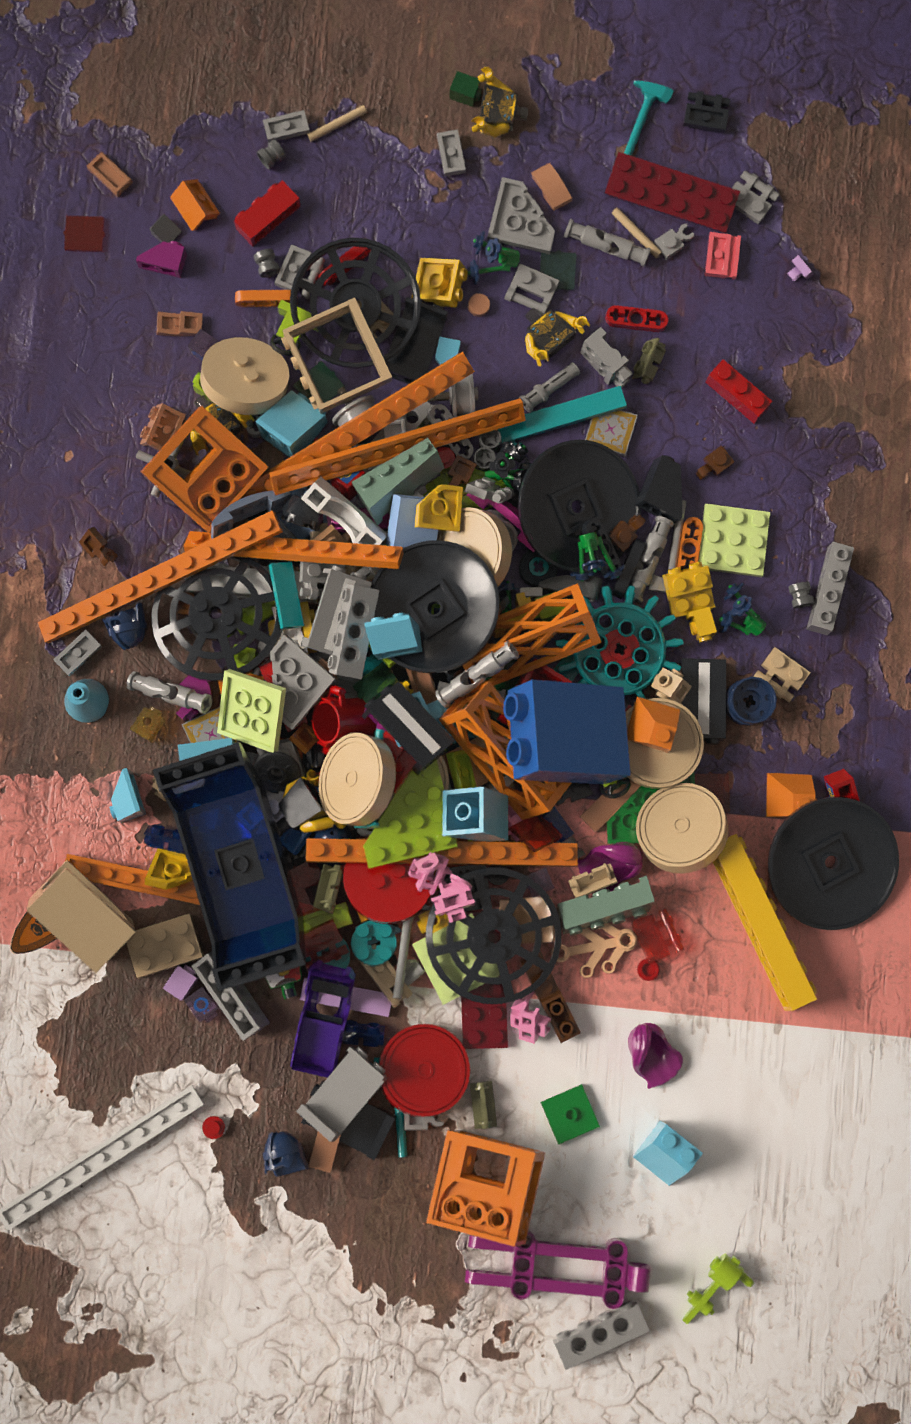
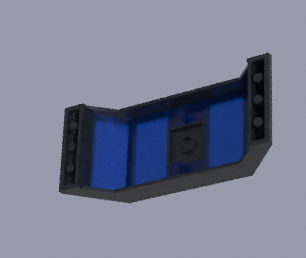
M237 742L153 769L158 790L162 793L173 812L210 936L213 958L212 972L218 991L306 965L302 910L265 787L241 743Z

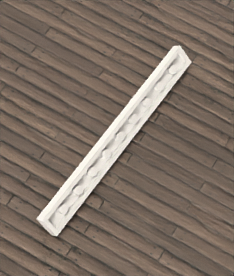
M191 1085L0 1208V1220L6 1230H11L203 1106L204 1102L195 1087Z

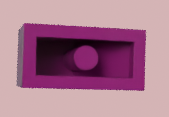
M163 241L137 256L136 262L141 269L181 278L187 253L181 243Z

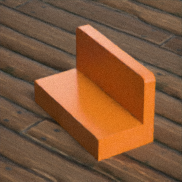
M198 179L183 180L170 196L192 231L196 230L204 220L216 219L220 214Z

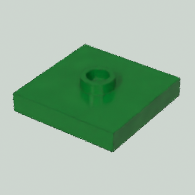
M582 1084L540 1102L558 1145L600 1127Z

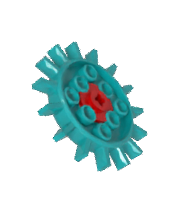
M609 586L602 587L605 605L594 609L590 601L586 597L584 599L598 635L604 640L603 647L596 649L592 646L572 654L573 661L558 666V672H567L572 668H576L582 677L577 683L623 687L624 695L634 693L636 698L646 699L642 690L654 682L655 676L660 673L662 667L677 671L681 669V666L677 663L666 661L665 655L667 647L683 645V640L676 638L665 640L662 631L664 626L671 624L676 618L674 615H669L659 622L655 620L650 612L658 602L659 598L657 596L651 597L643 609L633 605V598L635 596L634 586L628 587L624 603H613L612 592ZM603 615H607L611 620L607 628L602 627L599 623V619ZM582 621V622L577 623V624H575V625H584V623H583V621ZM623 622L630 623L632 627L631 632L627 635L623 634L620 630ZM645 628L650 629L652 632V638L649 641H645L641 637V633ZM587 634L580 642L590 639L589 635ZM564 639L556 640L555 646L563 648L569 641ZM616 644L623 645L622 654L614 652L617 648ZM639 649L643 650L646 654L643 662H638L635 659V652ZM590 657L597 660V667L594 670H589L586 666V661ZM610 664H615L618 667V673L614 677L609 676L607 673V667ZM633 670L639 674V680L636 683H631L628 680V674Z

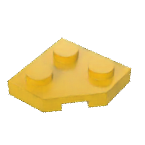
M438 485L416 505L415 528L460 532L463 487Z
M157 848L145 877V885L167 890L193 880L185 854Z

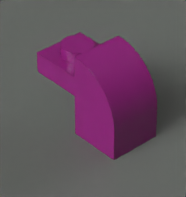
M187 676L179 684L194 689L198 694L211 695L213 702V692L207 681ZM181 707L176 714L186 722L187 719L191 721L199 713V710L192 707L189 709Z

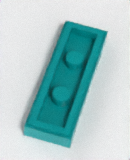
M292 562L271 563L269 570L280 628H302L304 622Z

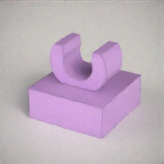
M799 255L792 260L796 267L789 271L788 275L793 281H796L802 274L806 279L813 275V272Z

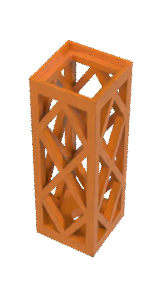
M578 583L499 615L496 628L511 630L496 644H487L476 657L464 664L463 667L466 671L470 667L477 665L489 653H495L502 648L506 641L511 642L519 655L522 656L509 670H501L491 676L493 678L483 682L490 681L495 686L602 643ZM571 594L573 595V598H574V599H561V598H564V597L569 596V595H571ZM546 606L565 607L551 622L532 621ZM578 608L579 612L572 614ZM527 613L520 621H507ZM582 621H583V623H584V625H575V624L580 623V622H582ZM524 629L532 630L518 636ZM557 633H576L563 648H542ZM587 634L589 635L590 639L580 642ZM535 641L530 647H520L527 643ZM534 655H548L526 664ZM469 677L471 683L473 684L475 681Z
M490 681L480 684L464 697L457 698L440 717L439 721L497 791L508 795V804L522 820L550 812L571 783L550 781L542 783L541 781L515 780L522 785L523 792L505 785L503 773L514 779L513 766L509 764L506 755L507 746L511 740L510 720H507L508 730L490 719L488 709L504 715V698ZM456 722L458 730L453 726L452 723ZM466 729L484 739L487 749L470 743ZM483 761L493 767L494 774Z

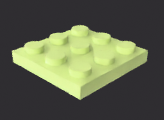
M705 504L698 562H702V565H708L710 571L762 577L770 512Z
M231 669L224 671L217 733L272 753L278 751L286 688Z
M458 920L454 928V942L467 939L468 926ZM448 926L433 933L434 947L447 944ZM425 937L413 943L412 946L444 1005L460 997V995L451 990L439 978L428 956ZM470 948L456 951L461 961L470 969L477 957ZM450 953L436 956L444 973L453 983L460 986L466 975L456 966ZM486 962L478 973L486 977L500 976L497 964ZM474 980L467 992L484 983Z

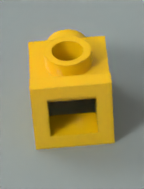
M710 607L688 612L686 615V620L692 621L689 623L692 635H696V639L700 643L712 640V636L717 631Z
M430 910L418 916L420 920L416 923L422 934L426 933V924ZM447 914L436 915L438 922L433 926V933L448 926L449 919Z

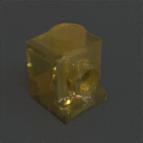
M152 706L150 709L144 707L133 726L130 727V730L152 743L165 722V719L161 717L162 712ZM146 718H150L152 720L151 724L148 726L144 725V721Z

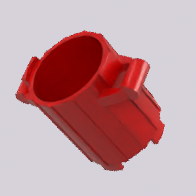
M333 684L330 685L327 697H323V701H320L314 707L312 715V728L317 739H319L317 744L323 746L322 752L327 755L331 749L330 746H333L339 739L348 734L361 733L369 736L374 734L377 725L369 716L366 719L362 717L365 712L364 706L370 700L369 698H345L346 690Z

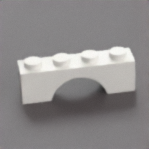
M322 477L317 479L301 498L317 513L327 515L338 522L348 532L352 543L380 545L387 537V533Z

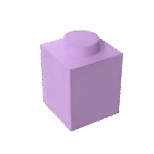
M186 964L184 967L178 965L163 989L179 1000L184 1001L199 978L195 976L196 972Z

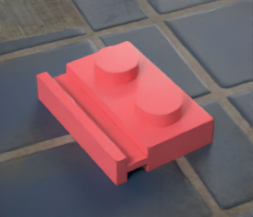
M710 232L705 276L736 279L741 236Z

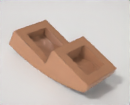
M550 163L531 172L533 180L543 191L545 200L553 210L572 201L566 186Z
M181 311L180 314L158 312L156 335L200 336L202 334V313Z

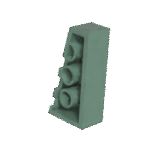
M427 438L352 481V484L361 502L378 525L383 521L382 517L391 512L393 494L413 496L415 489L420 485L424 486L444 469V465L438 451Z
M647 876L639 878L640 882L631 885L629 882L619 884L620 886L614 888V891L611 892L609 889L600 890L592 894V898L584 895L558 903L556 910L560 918L563 934L569 933L570 936L582 933V929L591 927V930H596L604 927L605 923L613 922V924H619L626 921L625 918L634 916V919L647 916V912L650 911L655 902Z

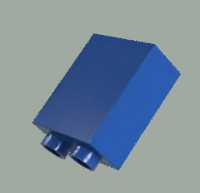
M530 680L508 690V695L504 700L503 711L506 719L510 720L511 740L508 743L506 755L509 764L513 766L514 780L607 784L631 776L623 687Z

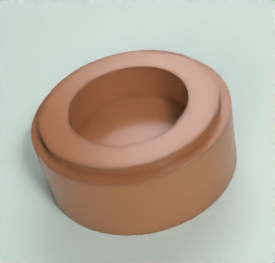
M475 294L469 299L468 309L472 315L482 317L488 313L490 301L485 295Z

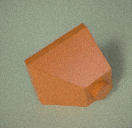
M637 697L627 728L628 741L668 753L671 750L677 730L680 709Z
M767 773L766 817L787 818L799 807L815 800L812 775Z

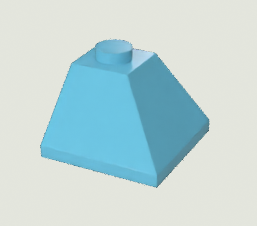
M124 768L121 771L111 798L113 806L109 807L113 819L117 818V821L120 823L146 815L134 774L128 768Z

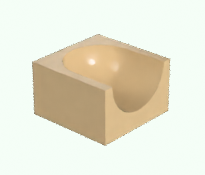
M68 860L53 873L28 901L27 911L95 973L135 933L133 920Z

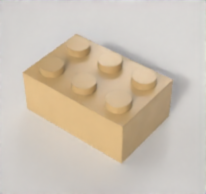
M186 914L136 930L126 941L137 978H143L177 967L178 965L190 963L205 956L192 914Z

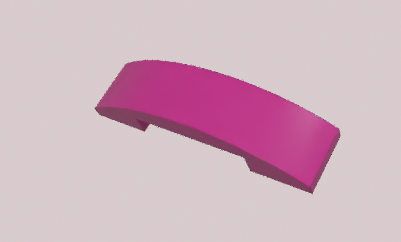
M469 493L466 495L482 509L491 505L522 531L517 539L534 552L523 533L518 509L508 501L496 503L489 499L483 500Z

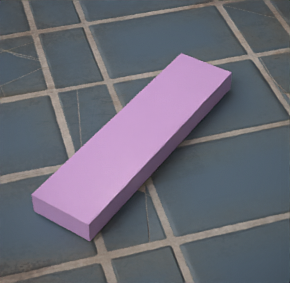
M304 978L300 997V1000L305 1001L306 997L304 992L308 978ZM354 987L350 1010L389 1017L391 1004L382 992ZM319 992L317 1003L339 1007L341 997Z

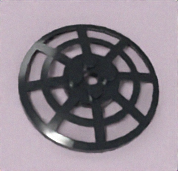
M345 238L330 242L313 252L301 265L294 278L290 295L291 316L294 325L300 322L297 311L299 288L312 293L310 297L312 317L317 315L318 296L330 301V308L355 298L362 304L360 309L371 333L370 327L377 320L389 323L388 328L375 339L384 361L394 357L405 347L417 327L421 298L415 275L398 253L380 242L366 238ZM346 247L372 249L367 262L361 260L340 262L336 252L337 249ZM382 253L393 260L402 269L406 277L394 283L387 272L376 266L379 254ZM328 254L333 266L319 277L315 285L303 280L309 268L322 256ZM355 267L364 268L365 270L361 279H348L344 269ZM373 272L379 275L388 284V287L377 291L369 283ZM336 273L340 284L336 286L333 292L321 288L325 281ZM408 286H411L414 299L412 321L400 318L401 300L399 291ZM390 295H393L394 298L393 315L381 311V300ZM350 313L332 320L342 328L338 339L330 335L323 325L316 327L327 341L335 345L331 356L315 347L305 333L299 335L313 353L331 364L346 368L374 366L372 360L365 362H345L339 360L343 349L356 351L367 349L364 343H346L350 332H359ZM396 326L408 329L401 342L389 353L383 355L378 344L387 339Z
M232 556L230 558L241 560L234 571L223 568L204 569L188 578L179 589L169 586L157 592L152 608L153 634L159 649L176 669L198 680L223 682L224 673H205L194 670L193 667L197 658L210 660L225 659L228 669L249 674L270 656V651L280 639L282 629L280 628L276 607V621L272 635L269 636L259 630L262 621V603L275 601L269 572L251 558ZM249 565L254 567L265 578L272 592L258 594L253 584L243 576ZM225 575L230 578L224 588L212 587L209 576ZM201 579L204 590L200 591L195 597L184 593L192 583ZM238 581L249 590L252 597L242 600L237 598L232 591ZM164 593L173 597L170 607V624L159 629L158 607L161 596ZM180 600L190 605L189 617L177 621L176 612ZM255 605V619L253 626H250L242 621L243 609ZM215 608H219L222 611L218 619L210 617L211 611ZM191 625L198 633L193 646L180 633L181 629ZM237 630L248 634L241 643L233 648L230 647L228 638ZM174 633L178 642L190 652L185 664L179 662L168 651L162 637ZM254 638L266 644L255 659L245 666L237 668L234 655L244 650ZM206 639L219 641L222 652H206L201 649Z
M488 867L465 873L460 878L465 881L474 878L478 891L472 893L474 900L480 898L483 911L474 918L466 915L467 918L458 920L468 926L467 939L454 942L456 921L448 922L447 944L434 947L433 926L436 918L435 904H433L426 924L425 939L431 964L439 978L451 990L471 1001L483 1004H503L524 998L535 991L547 979L559 957L562 931L556 907L549 895L539 884L517 871ZM483 875H505L520 880V883L515 892L501 888L487 889ZM528 885L543 898L552 916L539 919L533 907L522 898ZM489 895H501L511 899L505 910L492 909ZM518 904L522 905L532 919L531 922L519 925L515 917L512 916ZM554 925L555 945L552 957L548 963L538 957L542 944L541 928ZM494 929L498 930L501 934L500 940L496 943H492L488 939V933ZM535 930V943L531 953L520 945L522 934ZM470 948L477 957L470 969L461 961L456 951ZM450 953L456 966L466 975L460 986L453 983L444 973L436 956ZM515 954L527 960L520 969L509 974L506 961ZM486 962L497 964L500 977H486L478 973ZM533 964L544 970L542 975L531 986L514 994L511 981L522 976ZM474 980L486 984H502L505 997H482L467 991Z

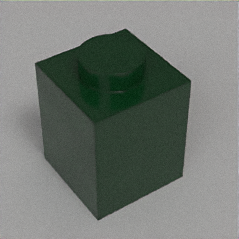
M457 71L450 87L449 99L473 107L475 101L480 100L483 88H480L481 82L476 77Z

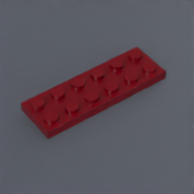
M618 152L604 194L726 234L740 191Z
M474 912L472 914L475 917L480 912ZM494 929L488 933V939L492 943L498 942L501 938L498 930ZM484 983L469 991V993L482 997H505L502 984ZM461 996L463 1047L465 1049L508 1048L507 1003L483 1004Z

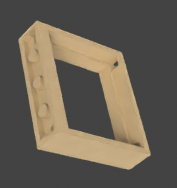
M355 298L283 330L284 337L281 338L286 350H291L294 356L290 358L295 370L300 369L303 376L300 377V381L305 390L309 388L312 395L309 400L313 409L318 408L320 414L392 382V375ZM350 313L380 378L323 403L293 338Z

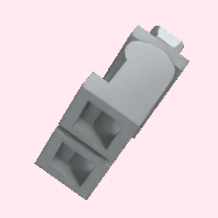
M600 327L584 341L580 353L601 376L605 377L604 381L607 385L613 382L617 387L621 386L622 388L630 381L629 378L633 374L626 366L629 360L625 356L621 358L620 352L608 345L604 340L606 332Z

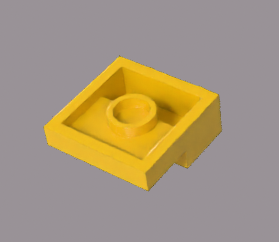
M420 258L416 280L421 300L444 307H457L458 301L463 299L462 281H466L468 275L467 269L462 262L452 259Z
M696 562L689 564L687 569L681 570V567L668 570V574L662 575L670 613L675 618L710 607V609L715 608L711 590L713 585L708 565Z

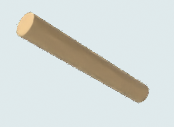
M364 105L308 133L307 136L310 142L366 114L367 111Z
M618 207L612 212V215L646 249L651 248L650 253L655 258L662 254V251Z

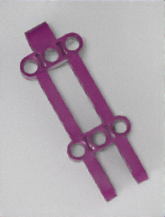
M528 1229L527 1235L531 1237V1243L528 1246L519 1245L514 1247L469 1235L468 1247L513 1252L511 1273L467 1269L465 1282L510 1288L513 1296L519 1300L528 1298L531 1291L536 1290L601 1297L608 1308L617 1309L623 1304L625 1288L635 1292H649L651 1267L645 1263L627 1261V1246L619 1238L608 1240L605 1247L538 1241L533 1232ZM614 1244L622 1245V1252L619 1255L611 1254L610 1250ZM535 1255L604 1261L602 1282L534 1276ZM521 1258L529 1260V1266L524 1270L517 1267V1262ZM614 1267L620 1269V1275L616 1279H612L608 1275L610 1269ZM518 1282H524L527 1284V1289L523 1293H518L514 1289L515 1285ZM611 1291L618 1293V1299L615 1302H608L606 1299L607 1294Z

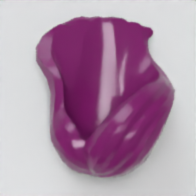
M617 842L612 845L595 847L583 860L578 859V868L580 869V874L585 872L589 874L592 872V869L600 867L604 863L606 865L611 864L618 882L603 888L609 889L611 892L621 882L633 878L641 872L643 857L640 849L630 842Z
M643 1023L637 1025L630 1032L628 1048L632 1055V1066L636 1074L647 1081L648 1089L658 1085L661 1086L678 1074L683 1064V1056L668 1042L661 1027L654 1023Z

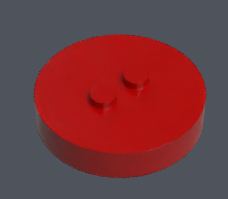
M345 863L343 882L346 896L353 908L370 921L380 924L404 922L414 917L424 908L430 898V893L427 889H422L421 892L417 890L416 883L418 879L409 877L408 873L411 864H385L368 868L367 863Z
M431 1024L413 1025L398 1032L384 1047L378 1063L386 1070L384 1074L388 1077L380 1087L384 1096L397 1110L414 1117H432L452 1108L463 1096L470 1077L468 1055L461 1042L448 1030Z

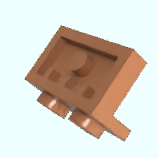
M164 403L156 407L153 406L148 416L150 418L149 424L143 428L140 434V438H142L140 444L143 446L148 445L159 451L181 427L186 415Z

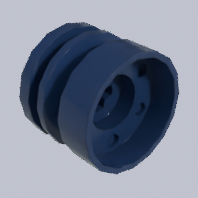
M748 677L733 683L726 691V715L738 725L748 726L765 721L776 708L777 698L775 690L769 682L759 677ZM749 698L748 701L751 702V705L746 707L743 699Z

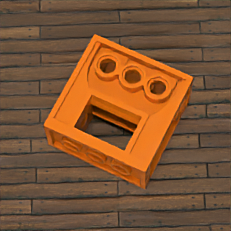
M200 406L140 472L206 532L210 533L211 523L216 516L226 507L238 501L266 471L268 466L203 406ZM193 431L212 449L183 480L164 461ZM237 463L242 468L238 476L232 472V467ZM221 480L227 483V488L224 492H220L217 488L218 482ZM207 496L211 497L213 501L211 507L204 508L202 504L203 499Z
M447 1130L426 1223L514 1247L525 1244L546 1152L461 1130ZM478 1148L511 1156L505 1182L472 1174ZM501 1215L504 1216V1223L501 1220Z

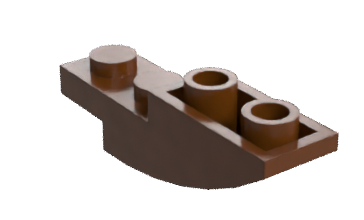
M540 951L539 954H538V957H540V958H542L543 960H545L544 957H543V955H542V953H541V951ZM523 958L520 959V962H521L522 966H523V965L526 963V961H527V960H525V959H523ZM533 964L525 972L531 985L542 975L544 970ZM550 973L547 979L534 992L546 1016L551 1018L550 1024L560 1043H563L581 1034L552 973Z

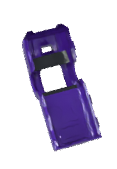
M321 960L311 965L304 992L306 995L305 1003L301 1012L290 1067H292V1070L328 1078L336 1069L356 974L351 967L345 969L323 964ZM319 992L341 997L336 1014L329 1016L318 1012L316 1006Z

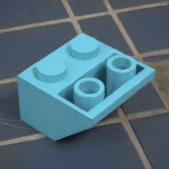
M397 613L393 615V618L384 619V617L372 618L371 622L364 623L373 655L378 660L422 652L419 625L410 615Z

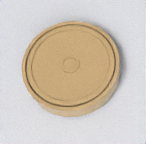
M229 338L214 344L205 353L202 361L200 382L204 393L217 406L236 414L256 415L265 413L286 395L289 368L282 355L274 351L270 345L251 338Z
M470 507L461 508L460 532L438 530L437 540L457 543L473 551L489 567L497 586H499L504 580L511 563L512 543L509 532L501 519L493 513Z
M652 698L647 700L680 709L671 750L666 753L628 741L631 776H628V778L646 788L662 789L682 782L695 771L703 754L704 738L698 720L685 706L670 699ZM634 706L626 712L627 728Z
M351 733L339 739L329 750L320 772L319 796L323 809L332 820L351 826H365L375 821L387 807L395 786L396 769L392 752L384 741L361 733Z
M678 783L655 792L643 804L636 822L637 839L647 858L660 869L672 873H691L711 864L724 849L729 832L727 816L717 797L706 788L691 783Z

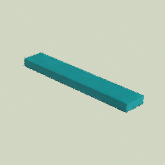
M618 386L525 414L526 421L497 430L501 434V443H510L511 441L515 442L627 408L622 388Z

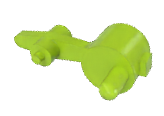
M724 1253L720 1257L716 1256L709 1265L711 1269L708 1273L713 1282L702 1294L697 1290L693 1292L689 1290L687 1292V1301L692 1307L683 1317V1322L689 1324L699 1311L705 1316L708 1314L713 1315L715 1312L713 1310L714 1304L709 1299L720 1286L728 1291L738 1280L747 1287L754 1285L753 1279L743 1272L744 1268L739 1265L741 1262L736 1256L730 1257Z

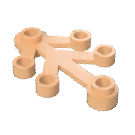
M605 923L604 927L600 929L614 937L605 940L588 928L582 929L583 932L580 934L590 940L591 943L571 947L561 944L560 949L564 951V956L562 958L558 957L557 962H564L569 956L593 952L588 962L580 968V975L584 978H589L593 975V969L606 949L616 947L609 960L604 961L601 966L603 972L609 974L614 972L615 965L623 952L631 951L635 948L637 936L630 929L618 930L609 923ZM623 936L629 937V944L625 945L622 943ZM607 962H610L613 966L611 971H607L604 968ZM584 967H589L591 970L588 976L583 974Z

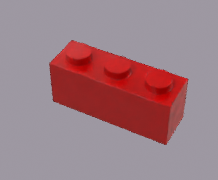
M283 180L278 184L274 183L263 197H257L252 202L251 207L246 211L242 210L236 215L234 220L235 228L253 247L301 207L300 198Z
M724 359L708 375L705 382L753 424L757 422L772 403L771 399Z

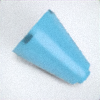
M78 680L69 686L65 694V708L68 714L79 722L90 723L97 721L104 716L109 704L107 690L96 680Z

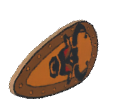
M27 911L14 930L10 950L13 954H26L36 951L58 938Z

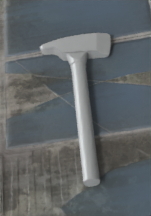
M682 500V519L674 525L668 570L677 568L686 508L685 500ZM653 575L649 590L666 593L663 578Z
M425 905L421 911H429L431 910V907ZM414 917L404 921L402 925L393 992L394 999H402L411 926Z

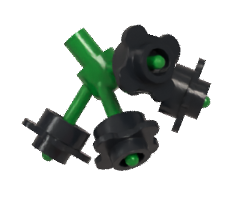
M511 441L510 443L503 442L502 446L497 448L496 459L494 462H490V471H485V477L496 478L497 481L502 480L507 487L512 488L514 495L507 501L516 504L518 503L522 480L531 463L527 455V447L521 442L517 444ZM514 460L520 463L518 470H510L516 465ZM507 479L513 480V487Z

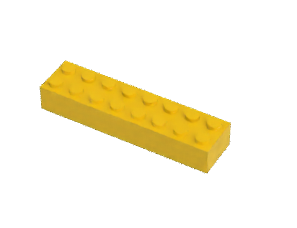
M734 834L727 838L724 849L713 861V864L784 1011H794L817 1000L815 996L817 990L813 982H808L805 976L807 972L802 960L798 961L795 955L797 949L793 941L787 939L785 931H787L782 919L778 920L774 912L777 910L776 905L771 898L768 899L765 890H767L763 879L761 877L758 878L754 871L757 867L752 857L748 858L745 852L747 846L743 838H738L737 834Z

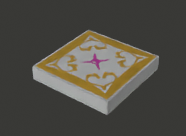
M618 410L592 418L585 440L603 444L619 456L625 457L638 415Z
M220 706L182 724L190 743L230 738L217 733Z

